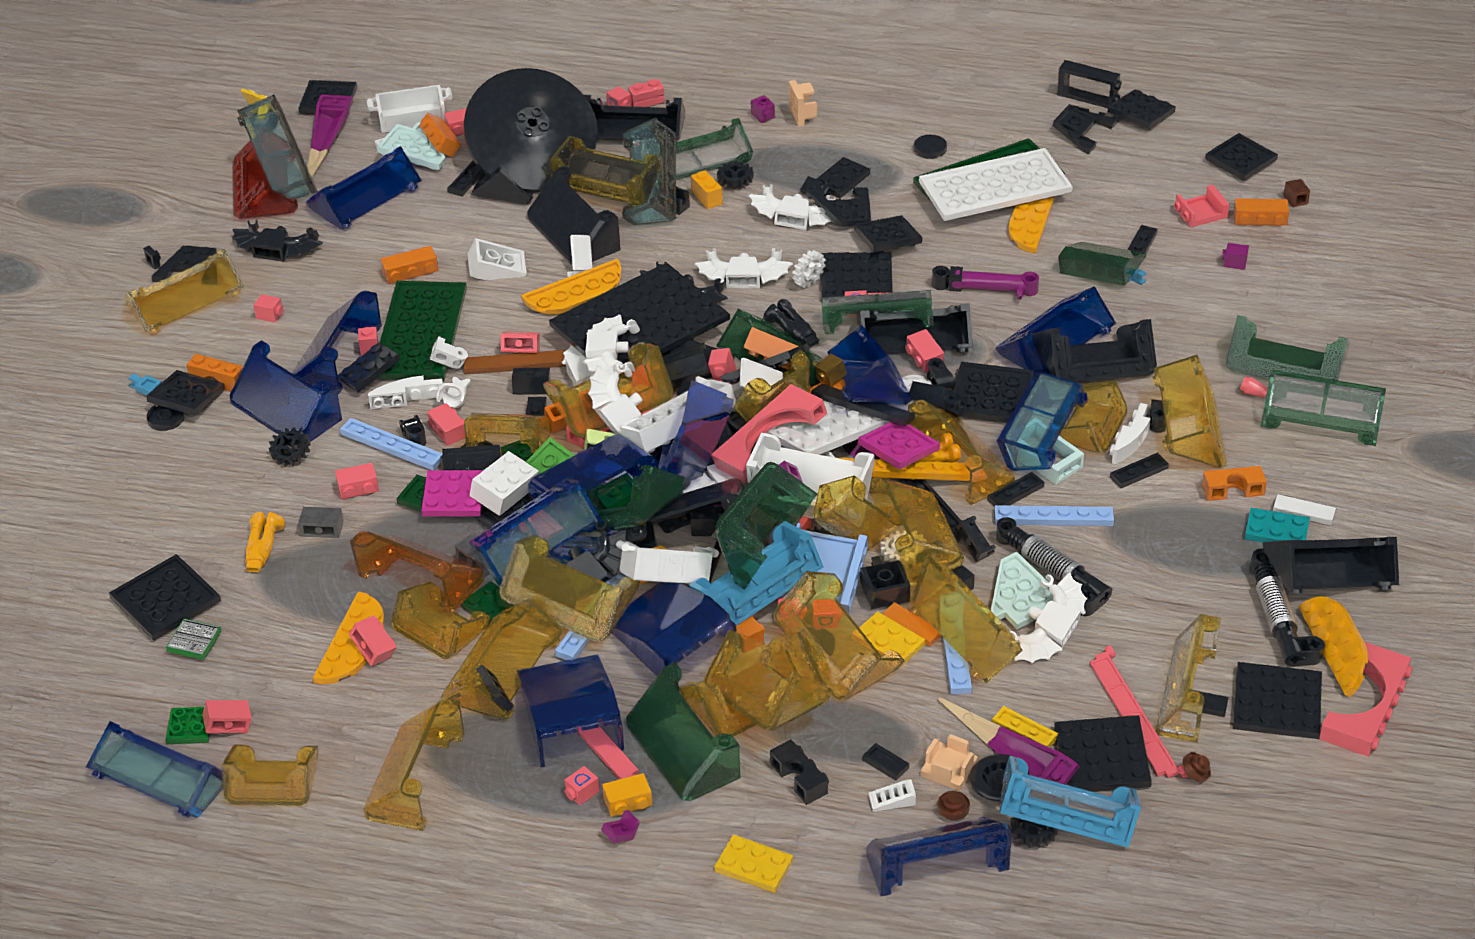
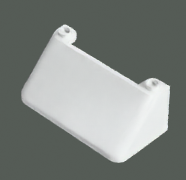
M761 433L746 464L750 502L755 507H770L772 511L858 527L862 524L865 515L874 467V454L861 452L856 455L854 461L782 448L780 440L775 435ZM783 461L797 466L802 482L787 495L775 492L771 488L768 475Z

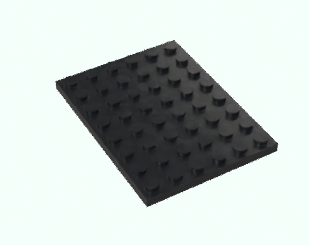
M666 262L550 319L549 325L586 357V334L588 330H592L594 324L601 323L604 318H614L618 315H621L624 325H627L629 320H635L640 329L638 333L631 334L627 330L626 333L618 336V342H628L629 352L618 353L617 360L623 364L631 362L634 368L730 320V313Z

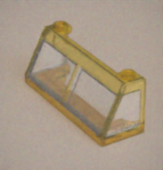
M1200 614L1176 638L1155 731L1157 735L1198 743L1204 697L1199 692L1192 691L1197 664L1203 665L1204 659L1210 656L1211 659H1215L1221 623L1220 617Z

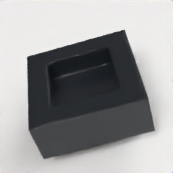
M150 245L144 247L146 262L155 270L160 268L161 256L159 252Z

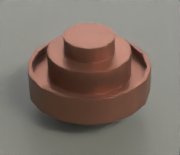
M1190 752L1183 757L1184 770L1191 779L1203 783L1210 778V761L1206 756Z
M947 791L938 799V812L946 819L960 820L969 813V798L962 792Z

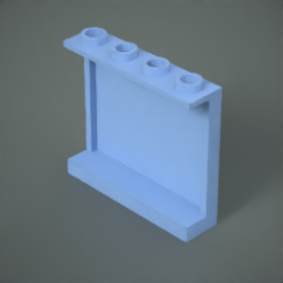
M797 523L796 527L801 529V524ZM803 530L811 534L824 567L778 598L801 596L803 604H807V607L812 608L813 601L837 600L838 608H842L843 614L849 615L860 578V568L863 567L868 549L867 536L859 534L858 540Z

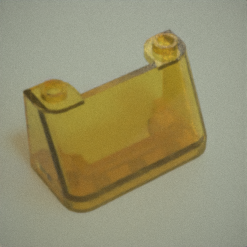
M802 350L795 353L791 358L790 367L783 373V379L771 386L762 378L751 380L746 384L734 408L748 423L791 384L810 393L809 358Z
M1116 380L1076 384L1070 396L1071 402L1075 406L1072 415L1065 427L1062 423H1055L1051 430L1074 447L1095 453H1105L1108 451L1127 415L1126 401Z
M470 413L464 421L466 447L478 446L479 442L486 440V434L520 435L521 444L527 443L531 447V453H535L549 438L551 424L549 419L542 415Z
M856 476L819 485L814 508L815 521L835 536L858 540L859 534L866 535L868 538L867 551L871 550L905 523L907 512L901 507H892L889 514H886L865 499L866 486Z
M432 582L398 591L392 616L394 629L443 659L454 657L487 628L489 615L482 611H475L471 614L469 620L442 605V590Z
M234 744L222 763L223 791L226 801L234 805L300 806L306 804L311 796L319 756L318 746L307 745L301 747L297 753V761H256L255 751L252 747Z

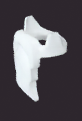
M453 377V383H443L439 386L436 399L437 402H440L442 399L444 404L447 403L451 408H460L465 403L466 388L471 380H459L457 377Z

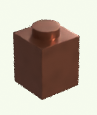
M1302 179L1285 182L1284 197L1288 199L1292 208L1309 203L1310 189Z

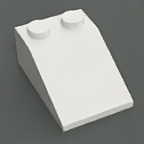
M475 238L467 253L470 276L476 279L496 280L524 277L527 274L524 251Z

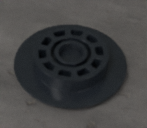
M992 754L983 757L975 763L969 778L973 790L978 795L991 801H1001L1003 776L1009 756L1011 755Z

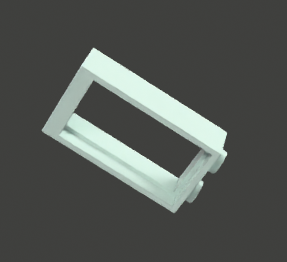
M1037 419L1026 423L1023 427L1008 435L1007 450L1055 485L1083 468L1084 453ZM1035 435L1064 456L1065 459L1054 465L1025 444L1024 441Z

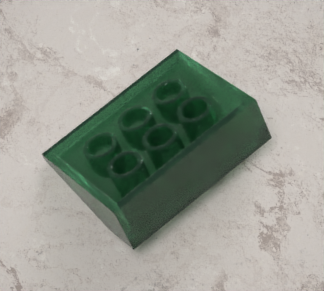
M1081 241L1065 246L1058 256L1059 270L1061 274L1125 286L1146 258V253Z

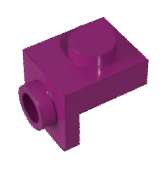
M624 810L620 820L604 823L601 831L613 844L633 840L640 821L629 810Z

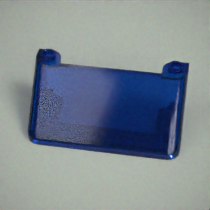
M399 146L393 152L384 155L377 162L333 186H326L306 201V204L311 210L335 227H342L344 230L352 225L351 221L407 190L409 192L418 188L417 184L422 180L403 148Z
M1094 286L1059 301L1001 342L995 349L999 355L1023 369L1034 370V376L1045 379L1051 373L1034 347L1032 334L1051 328H1059L1060 335L1068 336L1069 345L1085 344L1098 334H1102V336L1112 331L1111 327L1117 323Z
M361 291L328 316L291 373L293 385L340 394L343 386L339 382L335 362L338 358V351L331 347L342 331L358 334L359 328L376 327L377 331L380 330L382 323L376 292Z
M862 324L827 351L828 355L831 353L843 359L847 374L843 377L846 385L842 387V394L848 402L852 400L856 403L908 405L913 401L897 366Z
M263 340L259 341L252 347L230 392V402L233 406L278 435V431L285 432L286 427L289 431L293 427L297 431L301 429L304 434H307L310 442L342 420L337 386L328 381H320L314 386L308 384L268 359L267 355L271 351L270 345Z
M615 434L536 475L529 481L528 489L536 504L564 527V524L579 511V505L575 497L624 471L630 474L633 480L638 481L640 486L648 483L662 467L651 454L626 437Z
M981 817L970 821L874 839L867 845L866 856L880 897L891 895V888L895 884L902 886L903 864L987 847L986 862L988 868L993 867L994 864L998 872L1007 871L1010 868L1012 833L1009 825L988 817Z

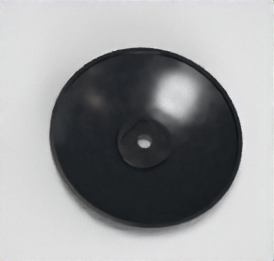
M511 69L489 78L472 95L467 105L463 122L465 143L469 154L477 166L487 176L500 165L508 170L506 174L525 192L529 189L533 192H541L555 170L565 165L572 173L569 183L576 179L590 163L597 143V122L593 109L586 97L568 80L541 69ZM534 121L537 125L532 127L529 126L528 122Z

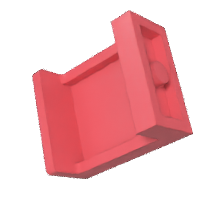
M1214 185L1207 186L1206 195L1186 200L1180 194L1176 195L1174 208L1190 227H1195L1228 218L1229 203Z

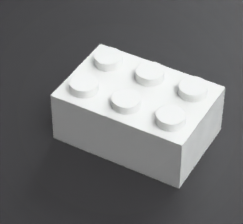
M508 451L472 479L469 496L500 516L536 487L539 471Z

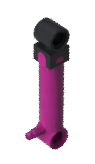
M941 265L934 267L932 270V287L936 290H946L949 288V291L961 292L962 288L1016 292L1017 299L1021 300L1023 295L1035 296L1038 293L1039 275L1031 271L1025 272L1022 275L963 271V267L951 266L949 269Z

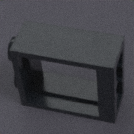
M912 381L907 399L930 410L962 417L969 400L945 387Z

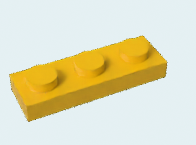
M1005 706L992 718L993 723L1049 748L1057 740V732Z

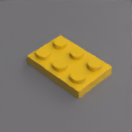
M878 611L852 633L853 641L898 668L907 663L926 643V639Z
M733 834L716 862L714 869L715 872L776 893L793 863V855Z

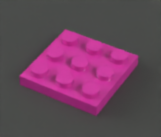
M889 422L858 438L859 445L898 469L940 449L939 442L909 424L902 426Z
M427 470L422 516H481L482 504L469 495L472 479L484 470Z

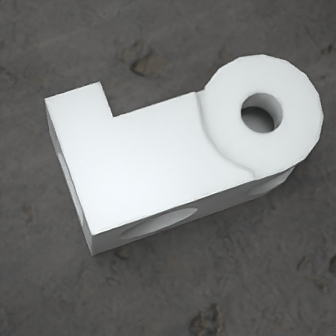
M438 337L432 347L430 360L460 369L468 357L466 350L444 343L445 339Z

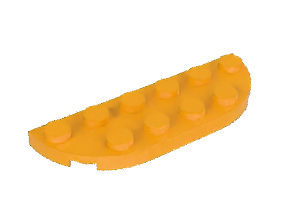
M1056 196L1015 205L1009 222L1008 234L1010 240L1017 243L1018 248L1036 254Z
M617 258L522 294L521 299L526 306L534 311L559 315L617 287L621 280L620 262Z
M357 592L313 676L314 684L337 683L339 679L348 675L350 677L354 676L365 666L367 660L351 639L349 633L355 623L374 615L384 627L383 609L375 598L367 593Z
M1324 596L1306 600L1298 608L1313 636H1317L1324 641L1323 655L1344 694L1351 698L1365 677L1362 674L1365 663L1368 664L1366 644L1348 611L1341 603Z

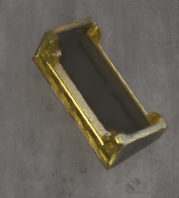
M571 136L565 140L550 159L552 174L556 169L565 165L571 170L572 175L569 178V185L576 192L645 207L661 169L658 155L646 154L644 161L585 148V144L581 139Z

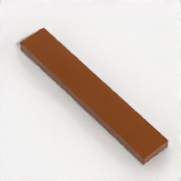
M566 350L467 357L464 362V373L513 371V368L565 367L566 364H562V361L565 358L563 352Z

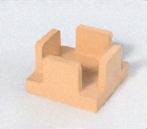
M796 80L789 81V108L797 125L803 126L805 125V120L814 119L817 116L816 101L804 103L805 100H809V95L814 94V89L811 83L797 84Z
M950 734L947 744L934 738L926 751V761L921 769V776L960 791L968 779L972 767L978 761V756L968 752L969 742L967 740Z

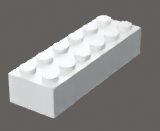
M710 379L619 427L626 447L644 453H651L656 447L670 443L671 439L685 435L686 431L700 427L701 423L715 419L720 413L729 412L732 407L737 405L731 384Z

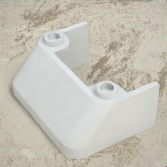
M742 358L740 382L731 385L737 405L732 407L730 411L733 412L756 402H762L783 382V373ZM699 376L696 377L695 387L708 380Z

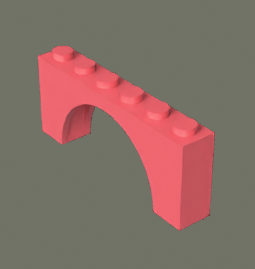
M792 384L789 385L711 454L716 468L748 485L746 464L751 456L752 448L761 433L789 422H806L815 425L827 414L823 399Z
M1365 642L1368 651V664L1365 663L1363 673L1376 683L1383 699L1376 707L1363 713L1339 714L1329 711L1322 724L1319 740L1369 757L1372 749L1376 750L1379 745L1380 738L1378 736H1383L1387 726L1385 721H1390L1393 714V709L1391 708L1392 706H1397L1400 698L1398 693H1403L1406 686L1405 678H1410L1413 667L1410 666L1411 657Z

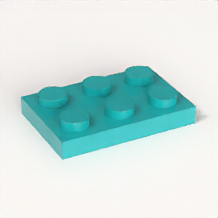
M1251 507L1245 540L1261 543L1283 540H1306L1310 517Z

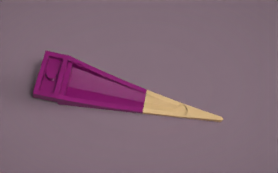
M320 95L316 105L313 136L303 184L304 190L308 187L347 120L353 104L352 96Z
M939 698V701L997 754H1007L1023 759L1028 765L1031 776L1066 785L1080 767L1076 762L1059 751L1021 736L943 698ZM1044 794L1053 801L1057 798L1055 796Z

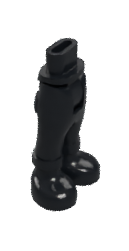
M787 299L779 300L777 306L773 303L765 311L763 320L767 324H772L776 321L791 338L801 343V345L808 344L809 348L819 343L820 340L816 337V332L796 312Z

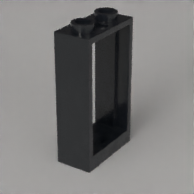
M1064 60L1059 67L1057 95L1108 108L1109 105L1120 99L1119 90L1122 81H1120L1119 73ZM1070 75L1109 84V96L1070 87Z

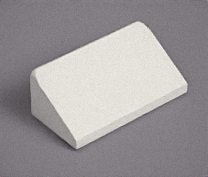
M571 235L573 270L584 271L591 269L590 236Z

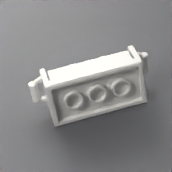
M440 85L377 93L375 94L376 97L369 98L366 102L369 111H378L381 132L385 133L390 132L396 124L413 128L417 122L421 123L427 112L445 121L444 101L451 100L453 96L451 88H441Z
M621 540L616 543V546L622 550L620 572L633 580L687 584L692 583L698 578H706L709 581L712 557L719 555L718 550L712 547L702 548L695 546L693 551L640 548L630 542H623Z

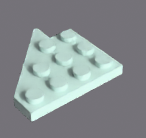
M417 122L413 128L396 124L377 146L378 153L392 156L402 161H409L416 165L426 166L433 170H439L445 163L446 158L443 153L436 150L419 127L420 122Z
M1018 552L1000 561L989 617L990 624L1006 618L1017 630L1035 621V619L1028 616L1033 605L1043 610L1049 601H1053L1049 588L1044 589L1039 584L1040 579H1043L1045 583L1049 582Z

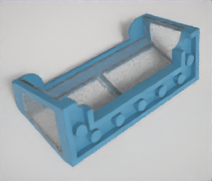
M1009 756L1003 776L1000 802L1001 814L1129 848L1141 810L1136 789L1120 786L1112 792L1111 797L1028 775L1027 763L1021 758Z

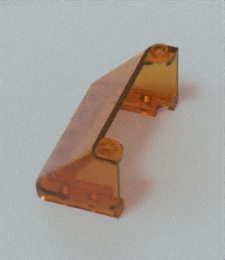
M361 531L350 540L360 577L367 579L370 573H377V575L381 576L398 558L431 570L436 578L442 580L444 593L441 595L444 601L443 606L444 610L453 613L484 581V573L480 567L402 537Z

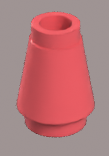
M1245 376L1240 390L1244 391V394L1265 398L1269 388L1253 377Z

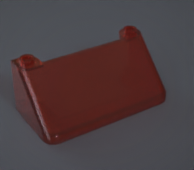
M263 126L237 153L232 163L233 215L238 219L285 215L291 212L294 213L298 208L297 199H289L287 164L293 162L296 157L295 146Z

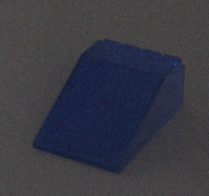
M691 380L679 430L672 445L666 444L662 446L653 485L654 491H660L703 476L712 456L711 454L732 411L734 400L728 398L726 393Z
M659 582L603 622L604 626L676 695L680 691L672 667L684 659L683 653L689 656L700 648L699 641L704 645L717 635V631L736 650L741 648L736 624L730 619L729 613L710 596L680 583Z
M598 654L517 670L541 767H545L542 739L556 737V731H560L561 735L578 732L577 727L580 726L582 731L599 728L600 722H602L603 727L613 725L618 746L621 751H624L620 710L614 689Z

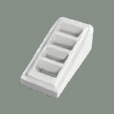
M911 779L868 793L873 812L916 805V794ZM877 798H881L882 802L878 803Z

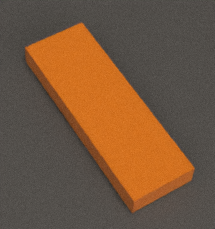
M895 602L882 613L926 639L925 644L929 647L942 636L943 630Z

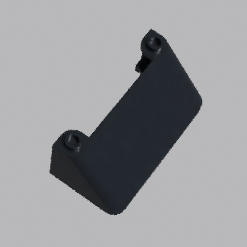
M584 95L595 114L598 129L597 138L667 141L668 143H676L680 140L686 114L682 98H673L672 103H670V100H666V108L603 106L601 98H597L596 101L591 99V95Z
M534 121L528 122L529 126L534 127L537 125ZM501 165L488 176L483 172L472 190V193L477 197L519 204H527L534 197L531 189L525 192L506 174L508 170Z
M566 165L556 169L527 210L528 220L571 264V235L590 236L592 262L620 251L618 216L609 210L597 213L569 185V178L572 175L571 170Z
M970 303L956 305L955 307L950 305L948 308L878 313V310L872 313L869 310L860 311L856 315L862 354L867 359H875L877 355L907 353L905 349L907 336L925 329L942 350L957 349V352L961 353L968 352V348L973 347Z
M1151 319L1120 326L1116 331L1117 341L1069 345L1068 336L1060 335L1059 328H1051L1032 334L1035 349L1054 380L1059 384L1146 376L1153 374L1157 369Z
M733 478L637 507L630 515L627 528L628 542L640 548L657 547L653 524L722 504L724 510L730 514L733 527L740 525L745 532L754 530L745 488L739 479Z
M1397 537L1263 542L1264 553L1285 589H1290V594L1303 593V589L1379 586V590H1391L1392 585H1399Z

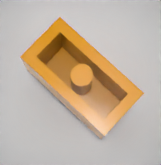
M706 170L691 175V192L707 209L723 204L722 187Z
M644 773L602 784L604 800L611 817L622 815L624 810L632 812L652 806V793Z

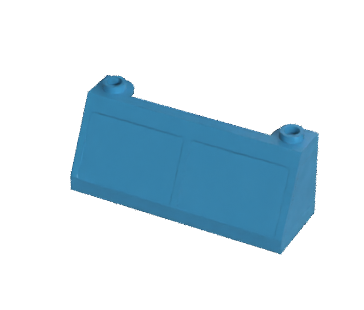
M784 521L773 530V543L711 584L706 578H698L690 583L689 586L695 600L723 630L728 632L824 567L811 534Z

